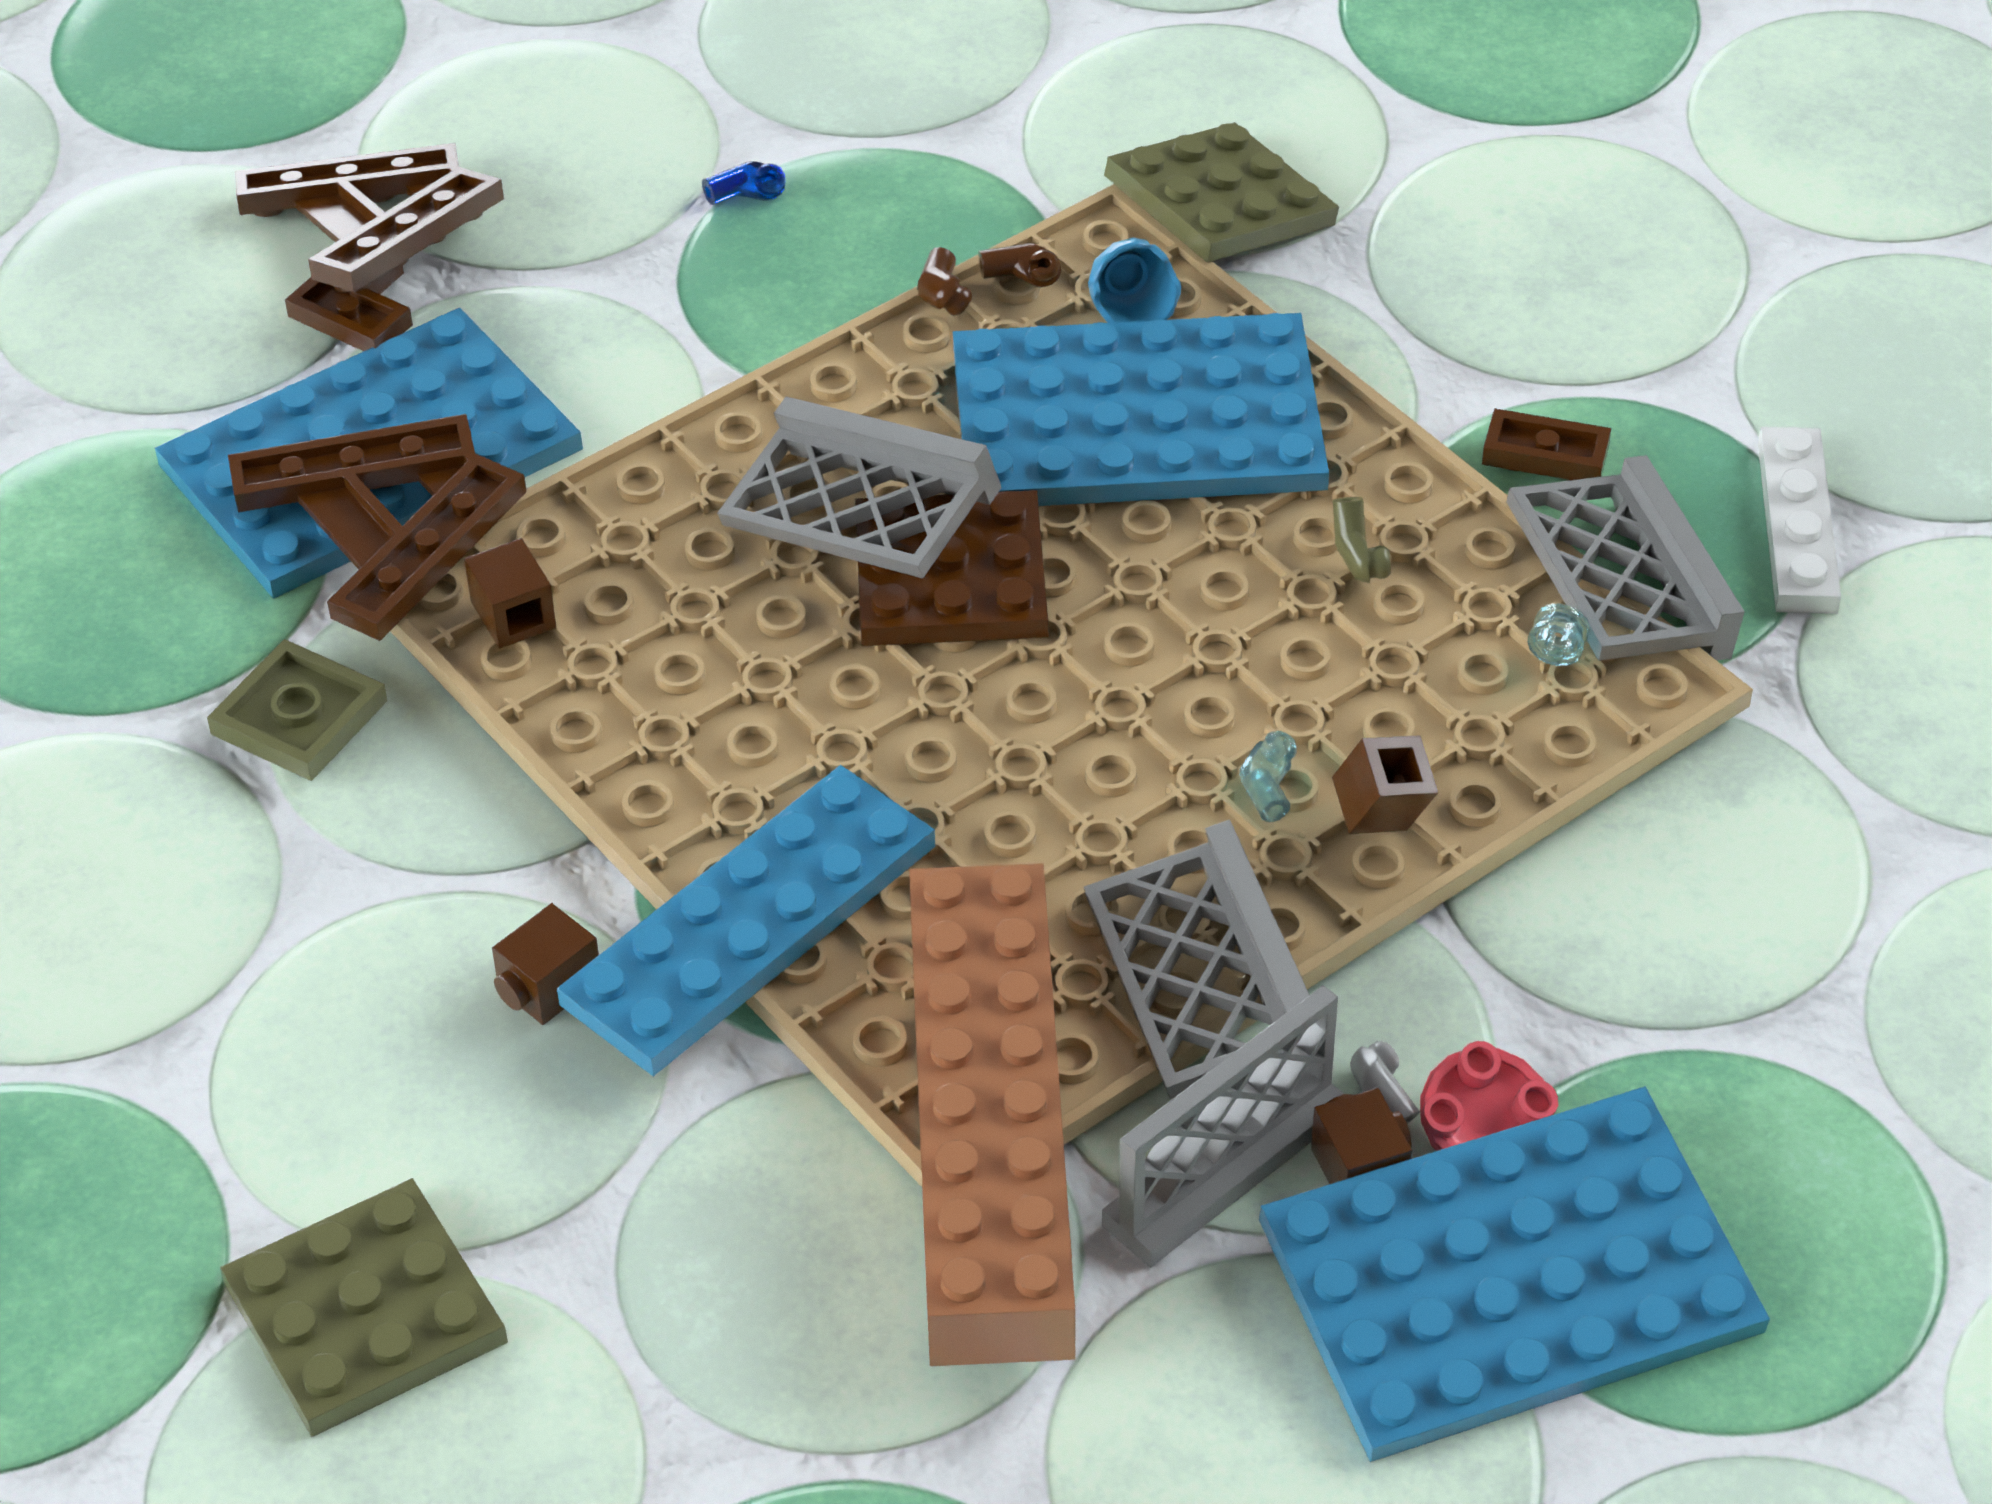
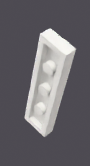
M1761 427L1758 450L1776 612L1838 614L1841 592L1821 428Z

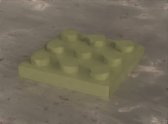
M1235 122L1222 124L1219 127L1189 135H1180L1175 139L1149 146L1136 147L1130 151L1108 156L1104 172L1106 178L1207 263L1334 226L1340 207L1323 194L1315 184L1307 181L1286 164L1279 155L1271 152L1250 135L1246 128Z
M413 1178L220 1267L224 1285L311 1437L508 1343L505 1325Z

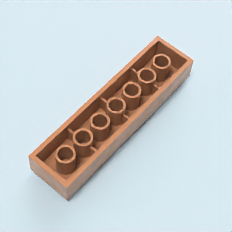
M1044 863L909 869L930 1366L1075 1360V1296Z

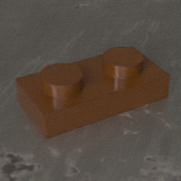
M1494 408L1483 447L1482 465L1566 480L1602 477L1612 428Z

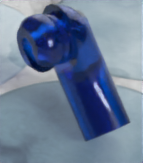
M747 161L703 179L702 189L707 201L711 205L735 196L769 201L783 193L786 176L782 168L776 164Z

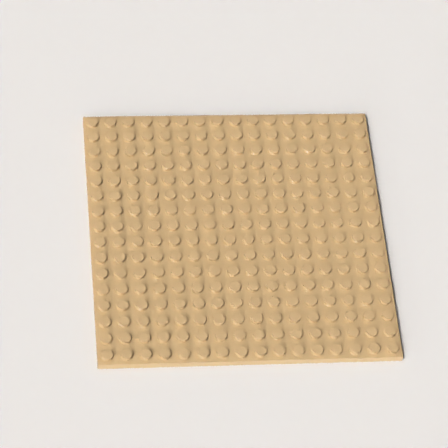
M1115 184L989 248L1034 243L1053 252L1058 257L1061 265L1060 277L1054 284L1047 287H1034L1012 275L983 279L979 266V256L976 255L956 265L952 272L953 275L960 278L959 284L969 288L972 293V300L962 314L952 316L944 308L938 310L921 299L916 286L530 486L514 506L390 631L656 910L839 765H842L935 829V848L909 869L1044 863L1064 1145L1162 1083V1079L1088 903L1084 886L1208 843L1205 828L1230 819L1306 988L1309 989L1750 707L1753 691L1750 686L1700 647L1598 661L1506 502L1508 495L1306 335L1329 468L1328 490L1038 506L1048 611V638L861 646L858 561L722 525L717 512L780 428L774 412L785 397L961 439L953 352V331L1107 323L1091 299L1088 280L1093 261L1114 242L1132 237L1144 239L1150 244H1156L1169 258L1174 272L1181 283V295L1173 315L1168 320L1277 313L1214 262L1207 263ZM788 451L776 467V472L809 461V459L791 455L790 451ZM841 467L822 474L825 485H828L859 472ZM814 477L782 489L785 500L815 490L818 488ZM889 480L873 486L872 490L875 498L907 487L909 484ZM865 490L831 502L834 512L838 513L854 507L855 499L867 498ZM775 492L753 500L746 510L756 512L777 504ZM1343 497L1363 498L1367 548L1385 546L1389 549L1391 574L1387 578H1370V583L1354 578L1336 548L1333 516L1334 499ZM823 505L791 517L793 523L806 525L828 515ZM856 525L841 530L842 536L853 539L857 538ZM522 538L551 584L557 628L499 649L471 603L464 558ZM1558 540L1555 544L1556 548L1580 559L1584 556L1568 543ZM1583 579L1578 583L1580 589L1604 599L1610 593V590ZM1621 596L1616 603L1644 615L1650 610V607L1625 596ZM1660 615L1657 618L1658 621L1671 625ZM1606 619L1602 623L1609 637L1633 634L1635 632ZM1420 735L1439 793L1407 831L1349 834L1332 776L1362 738ZM908 869L745 1003L922 1187L910 879ZM1200 869L1177 877L1170 890L1197 898L1207 881L1204 870ZM1127 895L1107 902L1105 905L1109 913L1134 920L1146 899ZM1214 897L1211 903L1218 904L1216 897ZM1161 904L1149 925L1176 934L1187 912ZM1202 918L1191 939L1218 947L1229 927L1228 925ZM1117 933L1120 941H1122L1125 935ZM1139 940L1128 960L1129 962L1155 970L1167 948ZM1236 945L1233 952L1240 954L1239 949ZM1182 953L1169 975L1198 983L1209 962ZM1224 967L1212 988L1241 997L1251 976ZM1138 982L1142 991L1146 984ZM1160 990L1149 1010L1152 1013L1176 1020L1188 998ZM1258 995L1255 1002L1262 1004V1001ZM1203 1003L1191 1025L1220 1034L1231 1012ZM1246 1017L1237 1034L1256 1023L1257 1020ZM1159 1032L1162 1042H1164L1167 1035ZM1182 1040L1170 1060L1175 1072L1181 1071L1209 1053L1210 1049Z

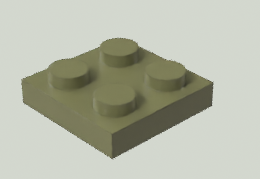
M284 639L207 717L211 735L312 781L387 702V695L384 683Z

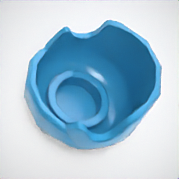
M1134 237L1112 243L1093 261L1088 280L1089 293L1095 307L1107 323L1151 321L1156 319L1168 320L1173 315L1181 295V283L1174 272L1169 258L1156 244H1150L1147 240Z

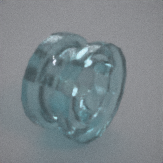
M1559 603L1548 604L1542 607L1537 612L1534 625L1528 634L1527 643L1530 651L1547 664L1569 666L1576 663L1582 656L1584 643L1589 637L1590 625L1588 619L1579 610L1569 605ZM1560 633L1562 637H1558L1555 634Z

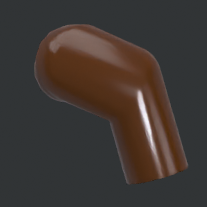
M1034 243L980 250L978 253L983 279L1012 275L1034 287H1047L1054 284L1061 274V265L1058 257L1053 252Z
M937 247L930 251L917 284L918 294L923 301L938 310L944 308L950 315L957 316L962 314L972 300V293L969 288L959 284L960 278L952 274L956 264L955 255L946 248Z

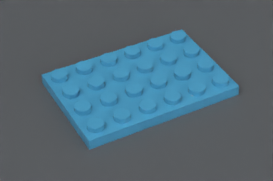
M459 307L381 343L376 349L372 347L212 422L184 433L155 447L158 465L274 599L351 561L299 502L238 513L228 460L229 454L467 414L476 454L520 472L525 477L583 450L581 432ZM419 481L370 490L402 526L432 497Z
M1271 313L1267 315L1213 316L1192 319H1156L1136 322H1098L1079 325L953 331V352L961 439L987 446L1002 487L999 492L1037 490L1038 506L1328 490L1329 468L1301 313Z
M1646 1086L1261 1205L1259 1222L1370 1462L1763 1334L1770 1321L1765 1308Z

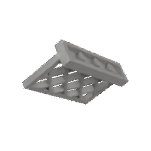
M785 397L774 412L780 428L717 514L722 525L924 578L976 501L990 505L1002 487L986 445ZM788 451H790L791 455L809 459V461L776 472V467ZM841 467L859 472L828 485H825L822 474ZM815 477L818 485L817 489L785 500L782 489ZM889 480L909 484L907 487L875 498L872 490L873 486ZM865 490L868 498L867 502L838 513L834 512L831 502ZM775 492L777 504L756 512L746 510L753 500ZM939 493L954 496L950 503L928 511L925 510L922 502L923 499ZM916 503L919 511L918 515L885 527L881 515ZM823 505L825 506L827 517L806 525L792 522L791 517ZM875 518L878 530L854 539L842 536L841 530ZM926 531V538L914 554L892 548V543Z
M1647 455L1625 458L1621 474L1509 488L1506 501L1598 661L1697 647L1702 648L1715 660L1732 659L1745 611ZM1611 497L1616 511L1613 513L1586 501ZM1546 505L1564 513L1557 520L1535 511L1533 507ZM1576 517L1599 526L1603 530L1597 536L1572 526L1570 523ZM1614 533L1636 541L1640 550L1637 552L1610 541V538ZM1560 540L1587 552L1580 559L1558 550L1555 544ZM1600 556L1627 568L1620 575L1595 565L1593 562ZM1640 572L1659 580L1664 589L1663 591L1637 582L1633 578ZM1583 579L1610 590V593L1604 599L1580 589L1578 583ZM1621 596H1625L1651 608L1644 615L1616 603ZM1661 612L1684 620L1687 626L1676 628L1658 621L1657 618ZM1606 619L1635 632L1633 634L1609 637L1602 623Z
M1230 819L1205 828L1208 843L1084 886L1088 903L1169 1099L1175 1098L1246 1044L1234 1040L1246 1017L1271 1025L1309 996L1308 990ZM1200 869L1204 870L1207 881L1197 898L1170 890L1177 877ZM1127 895L1146 899L1134 920L1109 913L1105 903ZM1214 897H1216L1218 904L1211 903ZM1161 904L1187 912L1176 934L1149 925ZM1202 918L1228 925L1229 929L1218 947L1191 939ZM1117 933L1125 935L1122 941H1120ZM1139 940L1167 948L1155 970L1129 962L1128 959ZM1236 945L1239 949L1240 954L1233 952ZM1182 953L1209 962L1198 983L1169 975ZM1224 967L1251 976L1241 997L1212 988ZM1138 982L1146 984L1142 991ZM1160 990L1188 998L1176 1020L1150 1012L1149 1009ZM1258 995L1262 1001V1004L1255 1002ZM1203 1003L1231 1012L1220 1034L1191 1025ZM1159 1032L1167 1035L1164 1042H1162ZM1182 1040L1210 1049L1203 1063L1175 1072L1170 1060Z
M1322 985L1120 1138L1119 1197L1102 1209V1227L1147 1266L1153 1267L1311 1143L1314 1107L1325 1104L1329 1100L1344 1094L1331 1084L1338 996ZM1152 1148L1150 1153L1146 1157V1151Z

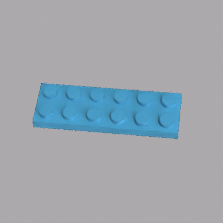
M839 765L557 988L559 1005L654 1077L935 848V829L854 773Z

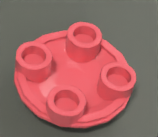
M1485 1041L1469 1043L1462 1051L1448 1055L1430 1072L1420 1095L1421 1124L1431 1146L1436 1151L1554 1115L1558 1107V1096L1555 1089L1545 1082L1524 1059L1495 1048L1492 1044Z

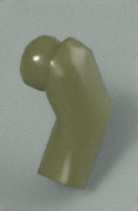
M1343 497L1334 499L1333 516L1336 548L1354 578L1370 583V578H1387L1391 574L1389 549L1385 546L1367 548L1363 498Z

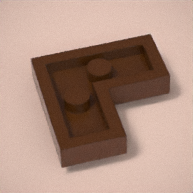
M403 265L391 269L372 281L366 289L354 293L340 291L337 287L312 280L310 277L285 299L288 317L359 350L366 351L372 347L376 349L381 343L405 333L413 325L410 307L381 295L382 292L404 274Z

